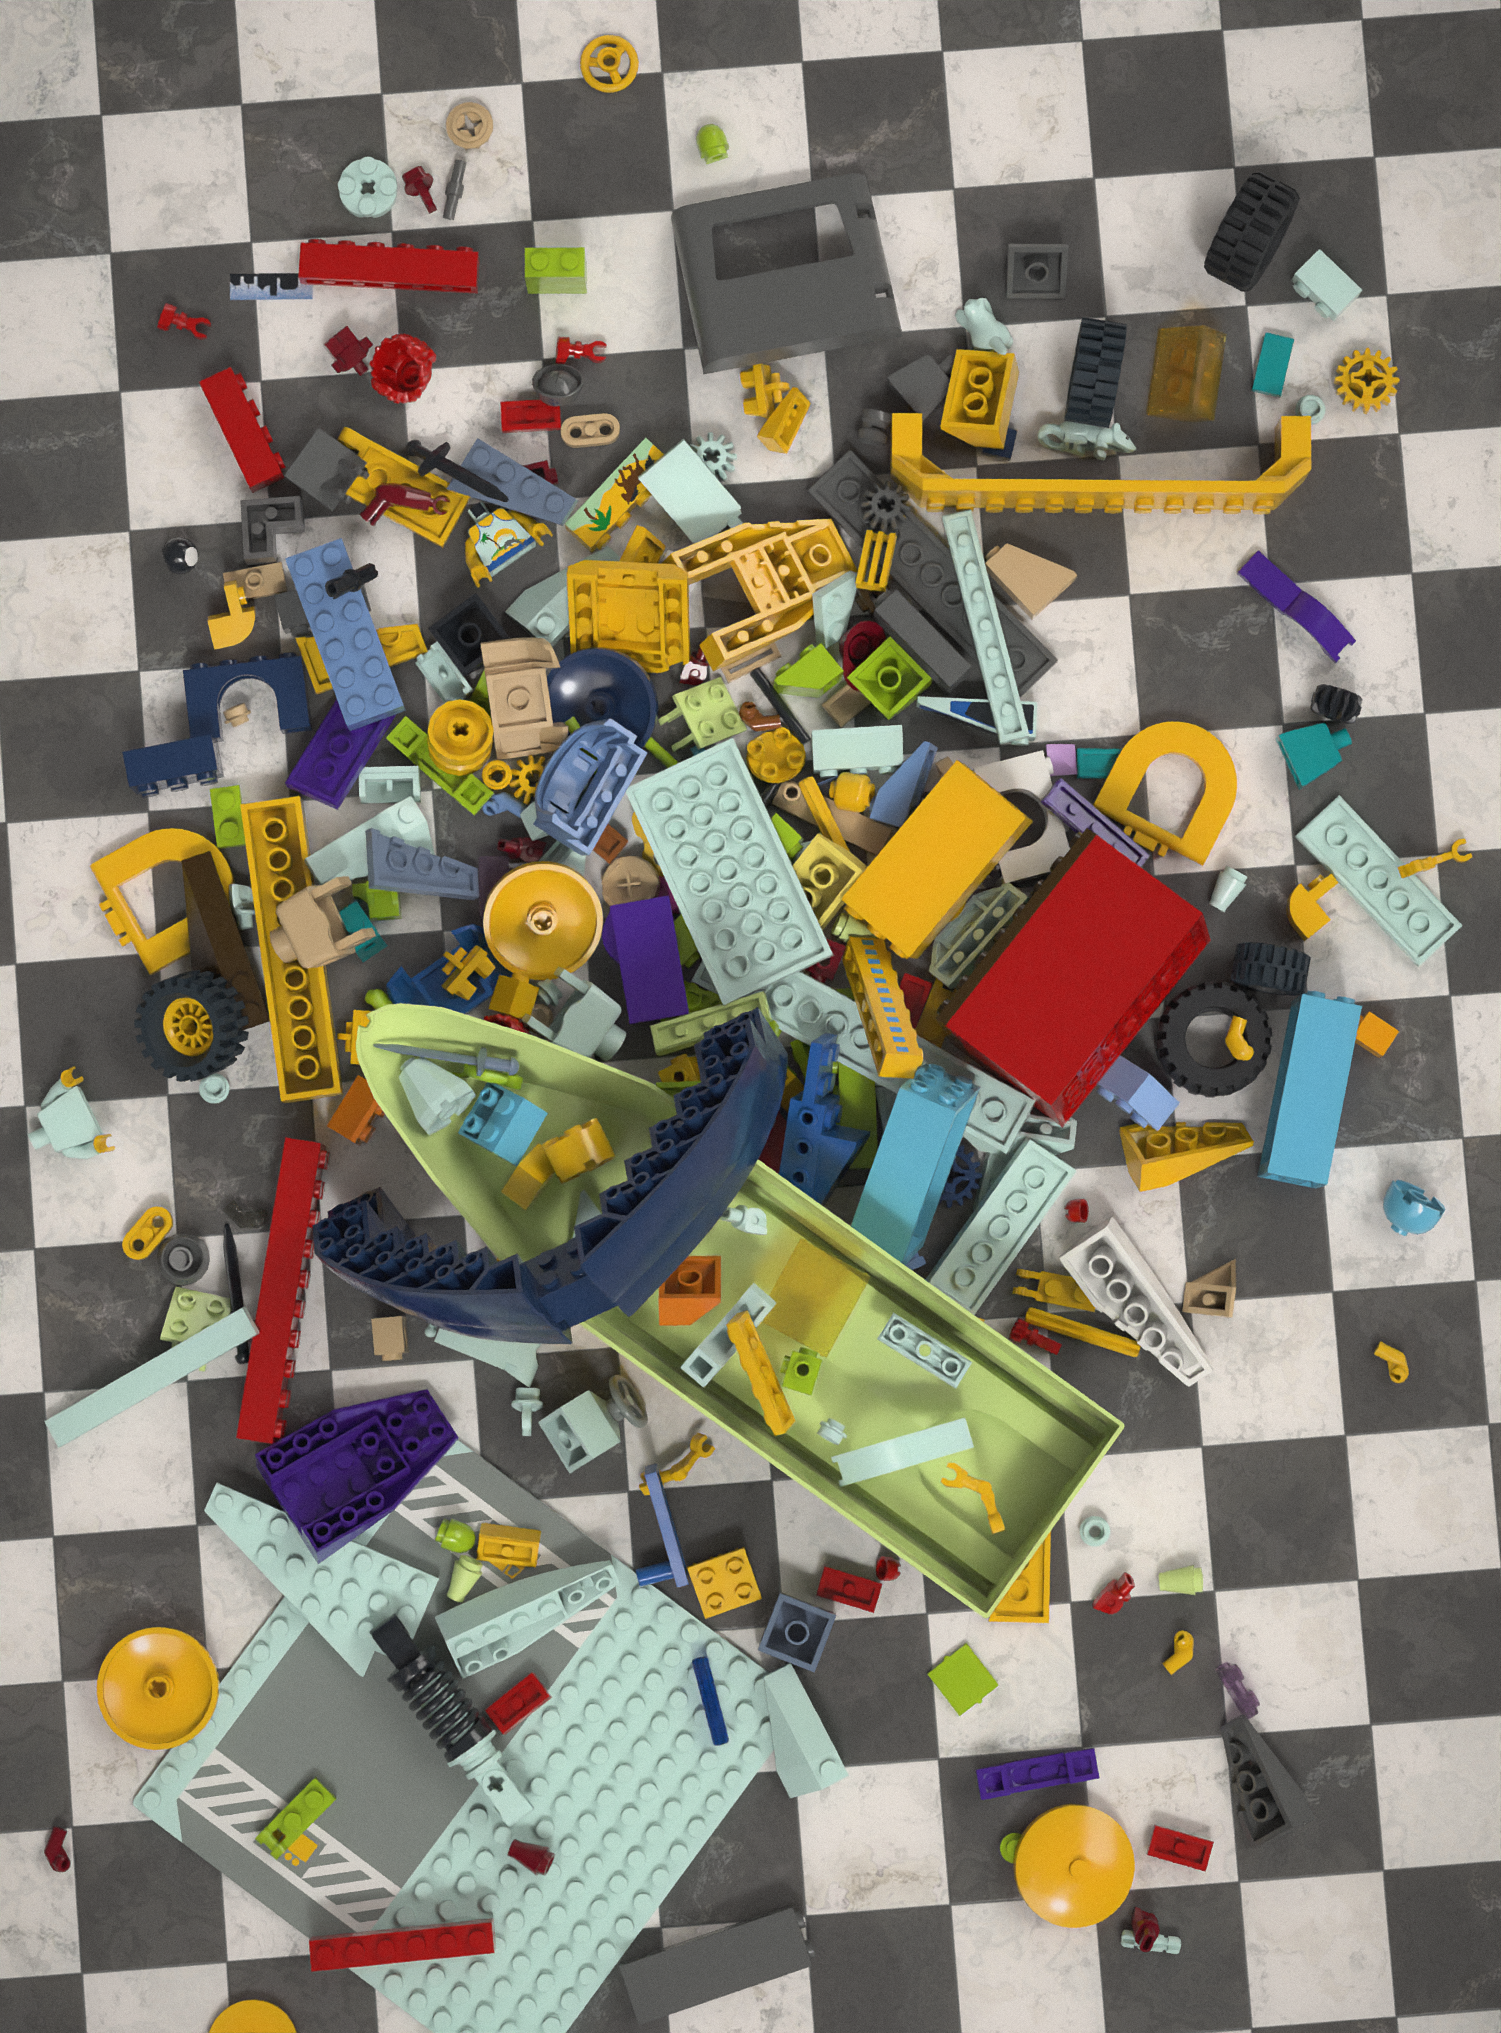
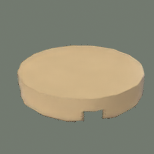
M639 856L617 858L607 867L602 876V895L609 907L611 905L657 898L659 895L660 879L657 870L650 862Z

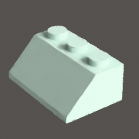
M902 725L812 730L813 774H820V778L837 777L838 772L866 773L864 775H867V771L879 770L880 775L894 774L903 764Z

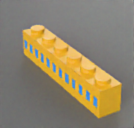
M849 937L842 961L878 1076L914 1079L917 1067H920L923 1062V1051L918 1046L916 1040L917 1033L912 1028L910 1022V1011L906 1009L904 1004V993L899 988L897 982V971L893 970L891 964V953L887 951L883 939Z

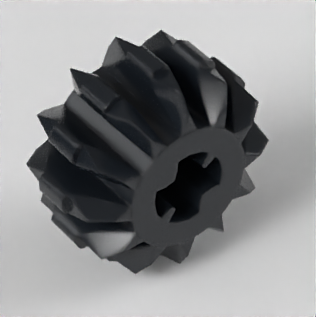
M1321 684L1317 686L1315 693L1313 692L1310 709L1313 713L1340 723L1352 724L1356 722L1357 717L1360 715L1363 699L1360 695L1349 690Z

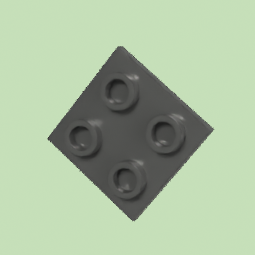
M318 427L284 477L333 511L340 501L350 504L352 497L347 496L345 493L357 477L367 480L370 474L362 470L367 464L366 461Z

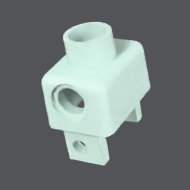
M558 967L554 975L575 989L549 1028L529 1014H525L521 1021L542 1035L543 1040L588 1058L594 1053L604 1061H608L619 1050L627 1034L623 1029L614 1024L621 1014L620 1005L592 982L587 980L581 981L564 968Z

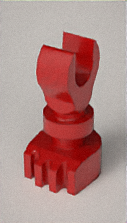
M168 303L165 304L158 321V329L168 331L171 325L174 324L177 325L176 329L182 330L185 328L197 339H207L206 335L196 331V326L204 324L211 327L208 319L203 317H187L188 314L184 312L178 314L176 313V306Z
M558 336L555 363L565 364L569 355H573L574 359H580V356L594 363H602L606 360V357L594 355L593 349L597 347L607 348V344L603 341H594L593 343L583 345L581 341H575V344L570 343V337Z
M1019 1317L1017 1318L1008 1337L1009 1340L1020 1344L1023 1339L1029 1346L1034 1344L1055 1355L1058 1354L1062 1344L1039 1334V1330L1035 1328L1032 1330L1028 1329L1029 1322Z

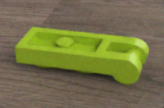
M315 1777L264 1828L255 1840L260 1845L264 1843L272 1851L270 1855L277 1860L337 1798ZM277 1828L286 1836L281 1843L272 1835Z

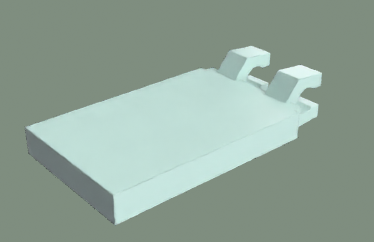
M684 439L638 476L642 484L694 544L717 535L727 525L730 528H734L743 524L738 517L742 514L739 510L741 506Z

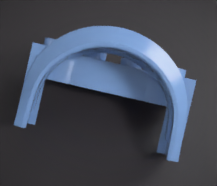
M612 719L585 724L569 735L549 759L540 776L535 792L537 818L533 825L579 855L590 856L647 755L646 751L634 744L637 736ZM580 748H584L585 750L596 756L598 761L594 760L593 758L582 752ZM598 768L596 775L590 783L579 805L576 809H574L584 787L586 786L587 782L589 781L593 773Z

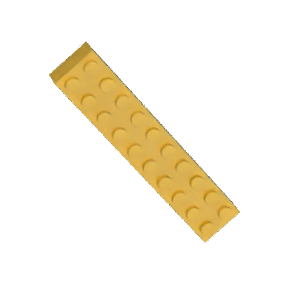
M300 796L240 804L281 1101L283 1103L344 1095L326 966L303 968L297 958L286 963L276 954L270 941V931L281 926L276 914V907L304 888L315 886L314 876L304 861L311 854L303 800Z

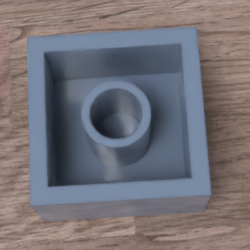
M779 1592L759 1643L758 1651L815 1673L837 1615Z

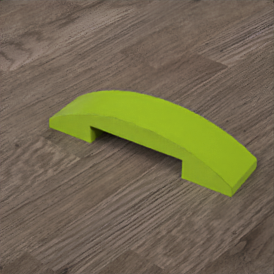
M405 716L386 739L414 765L419 766L420 770L475 816L494 795V792L472 773L457 776L447 774L436 767L429 756L427 734Z

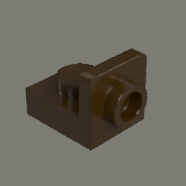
M881 573L876 576L875 583L879 584ZM890 573L887 582L886 592H889L891 590L889 585H891L893 582V578ZM856 588L858 596L854 599L863 613L868 611L872 617L876 607L870 597L874 595L875 599H877L885 592Z

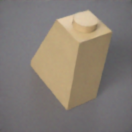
M1008 543L1002 548L997 545L985 556L987 560L985 563L987 573L1031 620L1077 578V574L1074 571Z

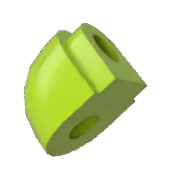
M707 124L701 127L697 132L696 144L700 157L705 159L706 165L728 158L727 150H729V144L723 130L714 124Z
M444 1518L435 1541L442 1543L441 1548L456 1553H464L472 1549L476 1541V1535L473 1528L468 1524L453 1518L451 1521Z

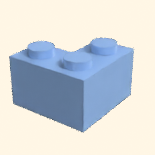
M1122 1056L1118 1057L1097 1084L1099 1087L1097 1093L1109 1102L1113 1099L1117 1100L1115 1104L1128 1114L1132 1112L1133 1114L1130 1118L1142 1128L1149 1125L1158 1131L1180 1103L1152 1075Z

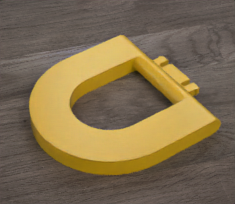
M1171 721L1155 724L1140 731L1123 747L1093 806L1103 815L1124 825L1123 832L1127 836H1130L1131 832L1134 831L1135 835L1132 840L1145 849L1153 852L1156 845L1160 844L1157 855L1164 857L1169 848L1203 866L1236 799L1237 775L1235 766L1224 745L1207 730L1185 722ZM1170 754L1181 755L1193 761L1200 769L1204 779L1203 796L1182 838L1127 810L1149 765L1157 758Z
M169 828L149 832L90 865L93 874L108 899L99 904L101 910L104 912L111 907L113 909L105 914L108 923L116 936L126 932V935L118 939L122 947L132 942L150 975L190 954L187 918L147 940L118 887L161 863L169 861L182 862V860L208 851L211 852L228 903L229 885L235 884L229 863L220 850L203 836L188 830Z

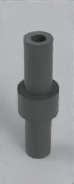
M455 160L451 181L447 182L444 219L454 220L458 200L462 198L464 191L462 182L466 168L465 161Z

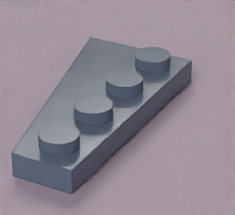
M479 438L473 444L461 467L497 486L508 497L509 501L502 502L486 497L454 478L446 488L455 493L470 496L474 499L489 502L561 526L565 524L578 502L571 495Z
M374 828L365 831L369 889L475 900L479 897L478 868L446 856L441 858L431 854L430 850L421 846L416 848L405 844L404 840L395 836L391 838L380 834L379 830Z

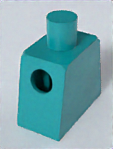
M1325 723L1279 734L1275 739L1299 790L1337 766L1342 761L1338 750L1352 744L1351 737L1346 728L1330 734Z
M356 899L338 911L349 935L367 928H373L376 934L372 939L355 947V953L363 963L388 946Z

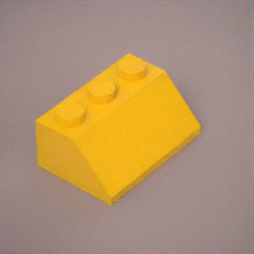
M956 349L940 425L943 431L974 447L1004 449L1019 377V368L1014 353L1001 355L997 352Z

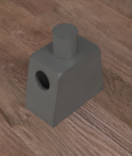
M928 354L887 377L886 385L910 413H922V426L927 423L946 401L954 358L948 355L937 364Z

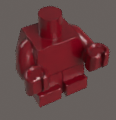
M345 326L322 345L335 360L331 366L337 373L346 372L354 368L359 376H362L369 370L362 361L367 356L369 348L373 346V343L367 336L358 340L350 328Z

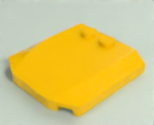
M583 560L568 566L567 590L571 654L592 647L615 649L636 660L648 673L668 671L669 666L682 661L683 665L689 663L688 572L675 564Z

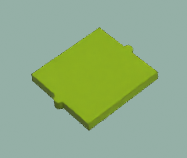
M967 1643L952 1655L944 1656V1661L927 1673L959 1716L976 1703L981 1704L982 1698L999 1686Z

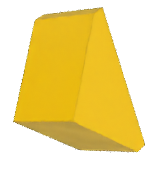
M540 1143L519 1163L501 1191L524 1210H527L555 1173Z

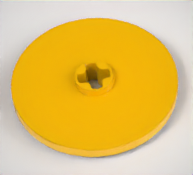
M249 1999L237 2002L226 2008L216 2018L209 2033H297L290 2017L281 2008L264 2000Z

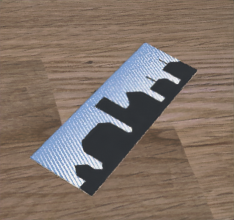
M299 273L230 274V300L313 299V285L301 284L298 278Z

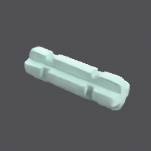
M1123 1930L1121 1945L1128 1948L1137 1946L1140 1949L1133 1937V1931ZM1159 1934L1150 1951L1162 1952L1166 1950L1167 1953L1178 1954L1181 1947V1939L1175 1936L1164 1938V1935Z

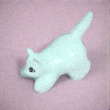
M986 298L968 299L964 310L959 309L956 311L955 317L957 322L971 335V350L996 351L998 354L1006 355L1007 349L1013 344V338L1007 327L995 319L991 305Z

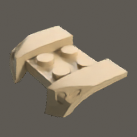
M512 638L480 643L497 760L555 752L567 738L568 726L563 722L553 723L545 668H558L560 665L551 644L544 638Z

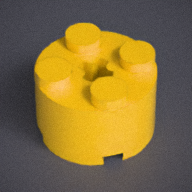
M597 1118L582 1125L578 1124L564 1131L563 1136H557L542 1144L561 1184L573 1180L587 1171H592L616 1157Z

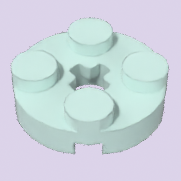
M364 157L361 160L352 162L342 172L338 182L343 205L351 214L357 217H381L390 211L396 202L398 187L393 171L384 162L375 160L372 157ZM365 182L375 183L373 186L375 193L371 195L367 192L363 195L361 193L363 190L362 184Z

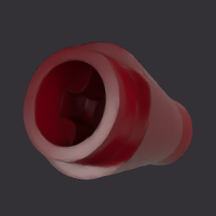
M514 1839L507 1856L515 1859L536 1876L538 1874L546 1876L553 1863L555 1853L550 1852L549 1847Z

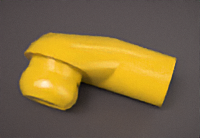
M1233 1016L1225 1043L1234 1058L1248 1061L1252 1058L1254 1051L1252 1046H1248L1242 1036L1247 1020Z
M1380 1341L1374 1351V1355L1387 1361L1390 1378L1393 1382H1404L1409 1375L1404 1353Z

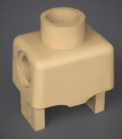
M349 876L336 877L323 885L308 886L276 907V914L281 926L270 931V941L276 954L282 961L288 963L297 958L303 968L326 966L355 953L356 946L376 936L373 928L361 929L349 935L331 895L352 885Z

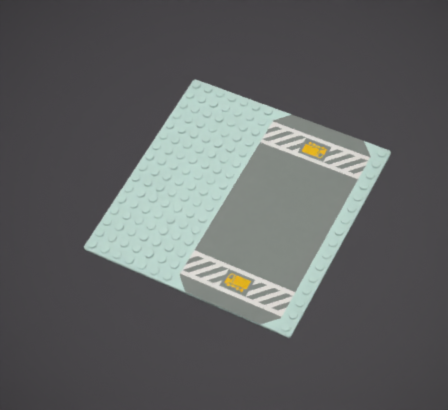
M457 1440L394 1511L352 1541L439 1578L413 1641L420 1651L431 1645L436 1647L437 1655L435 1661L440 1659L445 1663L441 1671L447 1669L452 1672L451 1679L459 1682L457 1689H464L466 1692L464 1698L472 1700L471 1708H477L479 1710L478 1716L484 1717L487 1725L496 1731L495 1736L490 1742L495 1747V1750H500L503 1754L499 1761L517 1787L527 1796L534 1810L511 1827H508L475 1778L468 1780L465 1776L466 1771H464L460 1764L452 1767L448 1766L447 1760L444 1757V1753L447 1750L445 1748L438 1749L436 1746L437 1741L442 1736L435 1740L431 1739L429 1733L435 1727L429 1730H425L422 1727L423 1722L428 1717L422 1721L416 1718V1713L422 1708L420 1707L416 1711L409 1709V1704L414 1698L405 1702L402 1699V1695L405 1693L404 1690L398 1692L392 1683L387 1681L389 1675L396 1669L389 1657L375 1651L364 1677L360 1676L286 1597L283 1598L219 1684L218 1703L206 1727L188 1742L171 1748L136 1795L133 1805L309 1939L313 1936L494 1918L495 1953L349 1969L433 2033H566L773 1752L774 1746L771 1737L770 1717L763 1676L769 1672L653 1585L640 1587L637 1575L633 1570ZM444 1518L450 1521L452 1518L473 1528L476 1541L472 1549L464 1553H456L441 1548L442 1543L435 1541ZM482 1523L541 1531L536 1568L478 1560L483 1564L481 1568L482 1575L466 1595L464 1601L461 1603L447 1597L455 1561L459 1560L461 1555L474 1559L477 1558L478 1540ZM611 1561L620 1584L518 1654L462 1679L435 1616L518 1580L571 1566ZM533 1672L552 1698L510 1732L503 1735L485 1709ZM494 1775L490 1776L491 1783L489 1786L491 1788L496 1786L498 1789H501L503 1778H495ZM316 1777L337 1799L275 1860L270 1855L272 1851L264 1843L260 1845L255 1838ZM279 1828L272 1833L280 1843L286 1838ZM514 1839L549 1847V1851L555 1853L553 1863L546 1876L541 1874L536 1876L515 1859L507 1856Z

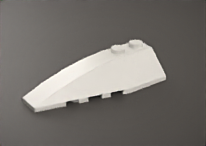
M1112 1216L1088 1231L1059 1257L1092 1305L1115 1321L1114 1324L1122 1331L1125 1330L1138 1341L1137 1344L1144 1350H1149L1159 1359V1362L1188 1387L1213 1372V1367L1169 1295Z

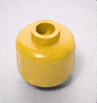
M842 772L837 780H832L829 796L834 798V804L837 809L859 813L870 807V802L875 796V785L871 783L867 775Z

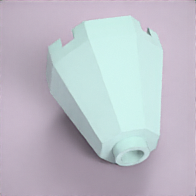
M412 1057L400 1067L402 1071L399 1075L400 1082L418 1123L428 1135L449 1125L452 1122L449 1118L454 1113L459 1116L464 1112L476 1096L464 1080L424 1057L418 1059Z

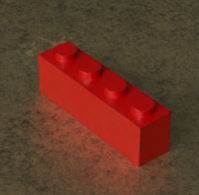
M229 367L199 381L252 493L284 479L281 470L286 468L279 452L273 454L269 447V443L273 442V439L266 425L260 427L256 420V417L261 414L254 400L247 401L243 391L248 389L241 373L235 375L232 368Z

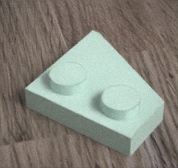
M848 571L812 594L816 646L822 643L827 649L838 642L846 632L856 593V572Z

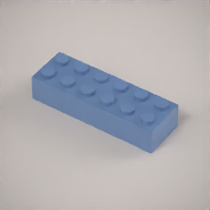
M342 538L285 558L349 731L406 711L361 589L357 592H348L337 599L329 597L326 593L325 584L327 581L341 576L347 569H353Z

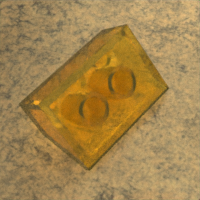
M1206 325L1159 328L1146 415L1185 422L1214 421L1227 334Z

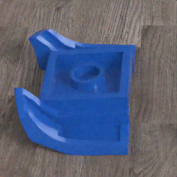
M471 924L451 931L460 945L449 953L454 955L460 947L463 948L467 954L460 961L462 962L474 946L477 945L488 953L486 957L492 962L495 969L486 979H483L475 971L469 975L467 980L477 988L469 1000H465L455 993L452 995L441 987L456 969L455 967L449 975L441 970L448 962L444 956L413 978H410L401 966L387 983V993L393 1004L436 1006L468 1014L493 996L499 975L512 977L513 973L501 965L494 957L486 942L483 928L476 924Z

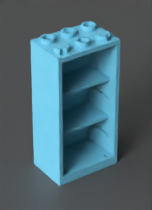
M1307 991V993L1301 994L1291 1002L1257 1177L1315 1189L1328 1184L1362 1006L1355 1005V999L1337 996V999L1330 1000L1325 999V993Z
M924 1064L915 1073L914 1079L909 1078L900 1087L851 1224L852 1228L904 1265L924 1245L980 1090V1086L971 1083L972 1080L961 1075H951L937 1064Z

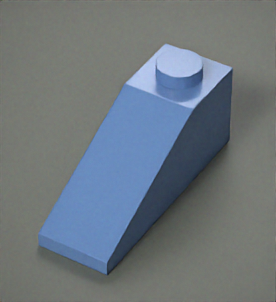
M924 741L883 784L878 790L877 796L872 798L869 807L870 819L900 829L920 804L938 747Z

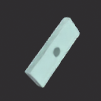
M895 1313L892 1314L877 1338L955 1389L972 1364L967 1358ZM921 1345H928L931 1352L928 1356H922L919 1353Z

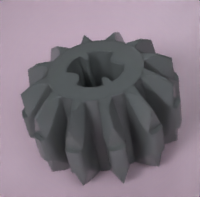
M890 481L885 482L883 490L878 483L873 484L875 494L866 490L864 496L869 501H862L860 504L861 508L868 510L862 514L863 520L873 518L870 528L874 529L878 523H881V531L884 533L887 530V524H890L894 531L898 530L896 520L906 523L908 518L903 513L911 512V506L903 504L909 500V495L903 494L898 496L902 486L897 485L892 491L890 490ZM882 501H885L887 505L892 504L890 512L887 513L885 509L879 510Z

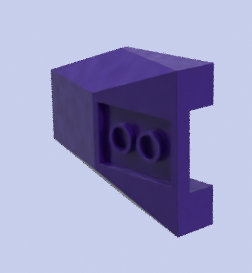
M425 1389L334 1409L255 1454L256 1467L317 1564H320L394 1511L456 1443L458 1436L429 1391Z

